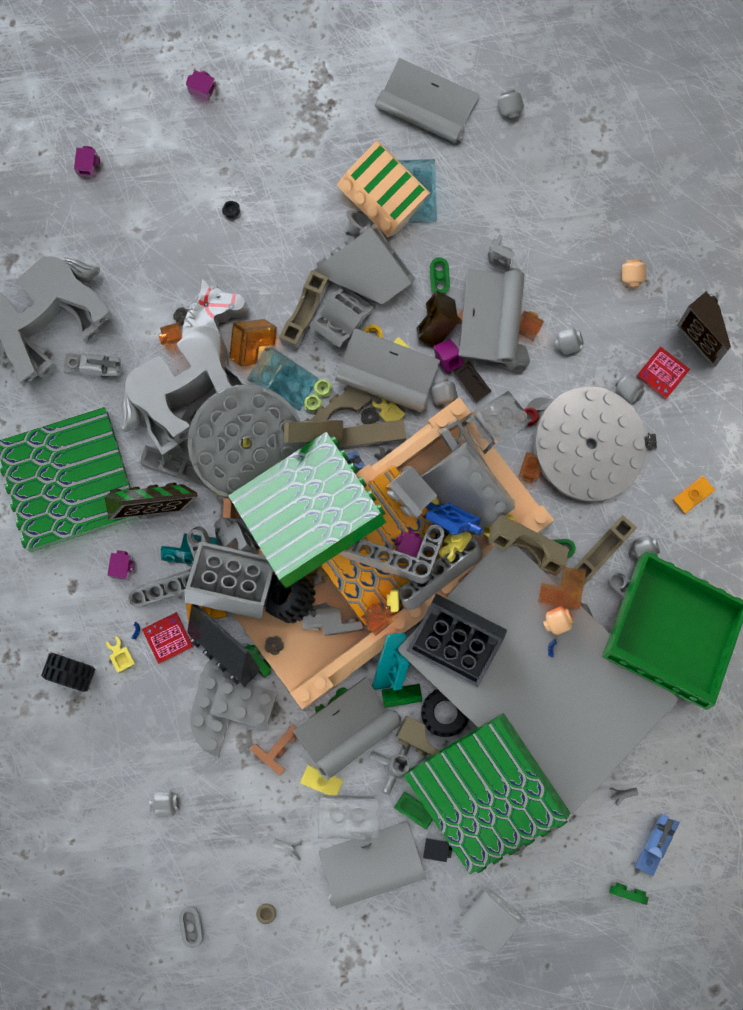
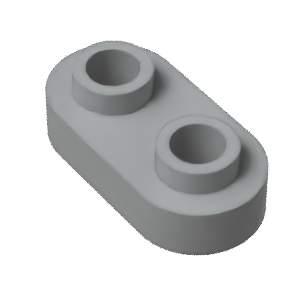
M187 907L179 914L182 940L187 947L194 948L203 940L200 915L195 908ZM188 913L193 915V920H187L186 916ZM191 933L196 934V940L190 939Z

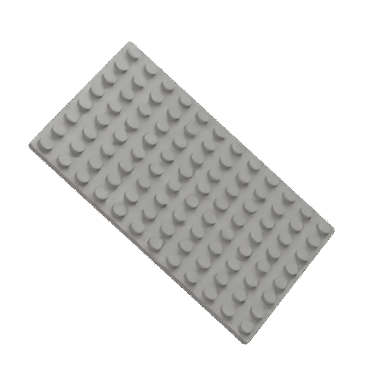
M494 546L446 597V599L507 629L504 640L478 687L407 651L418 627L398 648V651L478 728L504 713L570 811V815L574 814L678 701V698L670 691L603 658L602 655L610 633L540 569L518 546H511L506 551ZM559 606H563L565 609L568 608L574 618L572 629L560 635H554L551 631L547 632L543 623L546 620V612ZM556 639L557 644L553 646L554 657L548 656V653H550L547 650L550 649L548 644L553 643Z

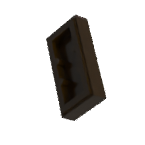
M469 361L454 371V375L476 403L492 392Z

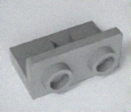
M499 234L497 239L493 238L489 246V262L506 271H510L515 253L507 246L501 247L503 236Z

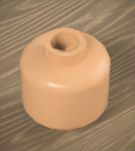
M641 259L626 260V263L621 267L622 281L629 283V287L640 286V282L646 281L647 278L646 264L641 262Z
M559 606L546 612V620L543 621L547 632L551 631L554 635H560L572 629L574 618L568 608L565 609L563 606Z

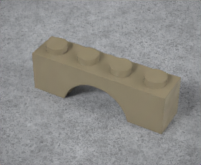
M311 270L303 286L297 307L292 316L287 320L279 336L281 343L298 350L330 284L329 277Z
M347 385L344 388L345 392L340 396L337 394L329 400L330 404L325 408L322 406L316 410L315 416L310 420H329L332 415L342 410H349L358 414L372 403V398L367 392Z
M500 515L491 525L488 543L504 551L511 546L523 547L535 557L540 569L554 576H557L566 567L569 548L503 515Z
M622 515L570 571L569 575L583 587L637 527Z
M406 715L395 735L400 738L398 742L406 747H409L410 744L415 746V751L425 757L427 753L432 756L440 751L428 742L425 734L426 725Z

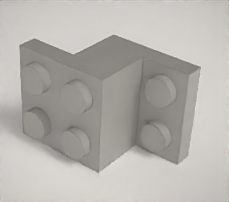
M341 287L328 298L321 313L312 319L309 326L316 333L327 338L333 345L341 347L351 339L354 328L359 329L364 318L374 310L375 305L358 293Z
M412 466L404 467L401 473L386 486L388 496L393 501H398L401 504L399 507L401 511L409 517H418L422 513L421 510L437 497L436 493Z

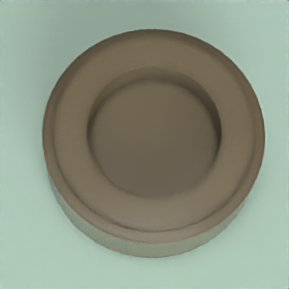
M268 903L262 904L257 909V919L263 924L273 922L276 918L275 907Z

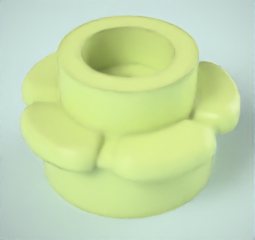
M320 379L314 384L315 394L318 397L329 396L332 384L326 379Z
M315 394L306 397L304 400L305 410L315 413L316 410L322 407V400Z

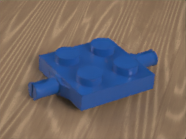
M430 502L425 507L430 510L427 511L426 519L434 525L447 529L451 534L458 535L467 530L481 535L483 532V527L479 526L481 518L451 503L436 505Z

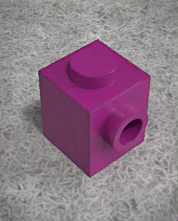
M194 70L193 74L188 76L186 85L189 93L209 101L216 87V81L209 73L202 70L200 72Z
M90 146L76 147L74 164L76 174L96 176V168L100 166V156H98L96 150Z
M451 339L434 346L435 358L440 360L439 364L446 373L463 365L462 357L459 356V349Z
M411 530L408 533L402 532L401 535L398 534L394 542L396 546L395 551L416 558L423 542L419 538L420 534Z
M117 550V553H111L107 576L129 580L130 572H133L135 567V561H132L133 557L128 555L126 551Z

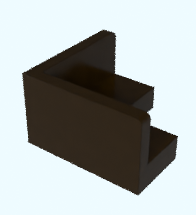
M437 290L426 302L427 316L416 327L418 339L433 347L442 342L459 323L455 300Z

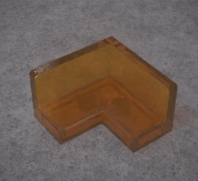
M266 319L233 323L229 358L240 366L257 364L259 347L275 345L277 327Z
M565 567L563 569L561 586L541 583L538 603L557 607L562 606L574 610L580 609L586 569L579 570Z

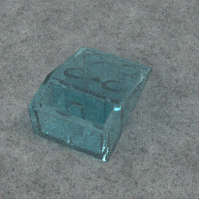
M435 159L398 160L430 192L408 221L437 220Z
M266 347L247 380L254 385L273 390L285 398L292 407L300 410L318 377L275 348Z

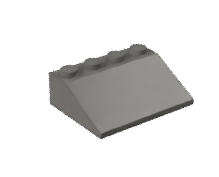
M467 442L421 476L436 493L437 498L443 505L451 503L481 518L480 527L485 528L493 524L500 515L505 516L515 509V500Z
M200 541L185 588L184 602L262 620L274 570L263 555Z

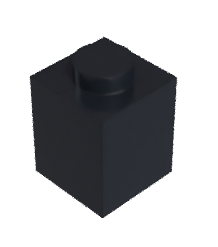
M426 838L423 853L424 859L447 862V858H451L452 847L449 846L448 841Z

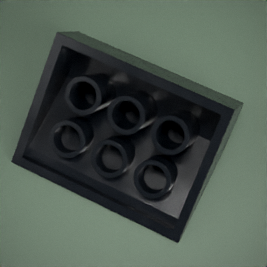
M436 593L407 651L478 687L503 642L507 629Z
M195 604L191 605L187 630L191 637L189 641L196 648L200 646L204 650L202 653L210 661L214 659L217 662L215 665L223 673L227 671L231 674L229 678L236 685L240 683L245 687L261 671L255 660L245 647L202 608Z

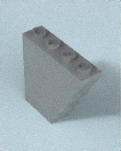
M376 224L372 227L367 225L359 231L360 236L357 238L352 236L345 241L346 246L344 248L337 247L330 253L332 257L328 260L324 257L317 262L316 265L318 267L313 271L329 277L330 281L380 304H384L409 286L415 280V277Z

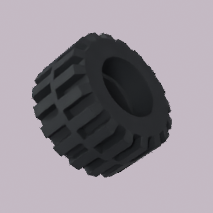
M274 574L265 606L266 612L286 623H296L297 620L302 621L303 617H307L309 610H312L314 607L312 604L316 600L314 598L316 590L313 589V583L306 577H303L285 588L277 575Z
M49 653L41 676L45 680L86 692L89 689L95 668L55 653Z
M436 689L423 702L421 710L422 721L426 728L434 735L452 737L464 730L469 722V718L457 708V717L452 723L442 724L438 722L434 716L436 705L442 701L450 700Z

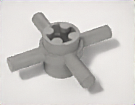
M411 744L409 747L402 745L399 755H394L391 758H387L375 751L371 752L369 758L385 765L386 773L389 776L382 791L384 794L390 795L396 779L403 778L410 769V761L406 756ZM396 762L399 763V770L394 768Z

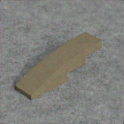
M343 420L285 422L284 442H311L325 432L328 433L330 438L334 436L336 440H342Z
M404 420L343 428V439L337 440L340 444L338 449L368 447V445L384 444L389 441L406 440Z

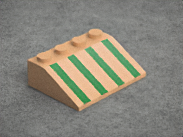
M376 141L350 167L337 184L344 194L387 237L398 234L430 194L379 141Z

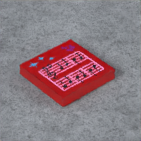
M660 346L636 377L667 399L690 369Z
M177 612L142 629L158 664L194 647L189 641L190 638Z

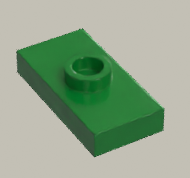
M420 683L402 686L400 690H394L393 688L381 690L384 708L423 702Z
M405 791L394 806V809L426 830L433 821L424 805Z

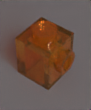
M524 310L521 315L519 334L534 341L544 321L538 318L539 316L535 312Z
M179 323L161 327L162 334H158L161 345H165L168 351L178 348L177 343L182 339V330Z
M529 452L525 454L519 472V477H522L521 480L524 482L532 483L538 480L541 467L535 454Z
M380 602L369 606L366 613L361 616L364 623L375 636L394 622L391 617L393 615L391 609L387 605L383 607Z

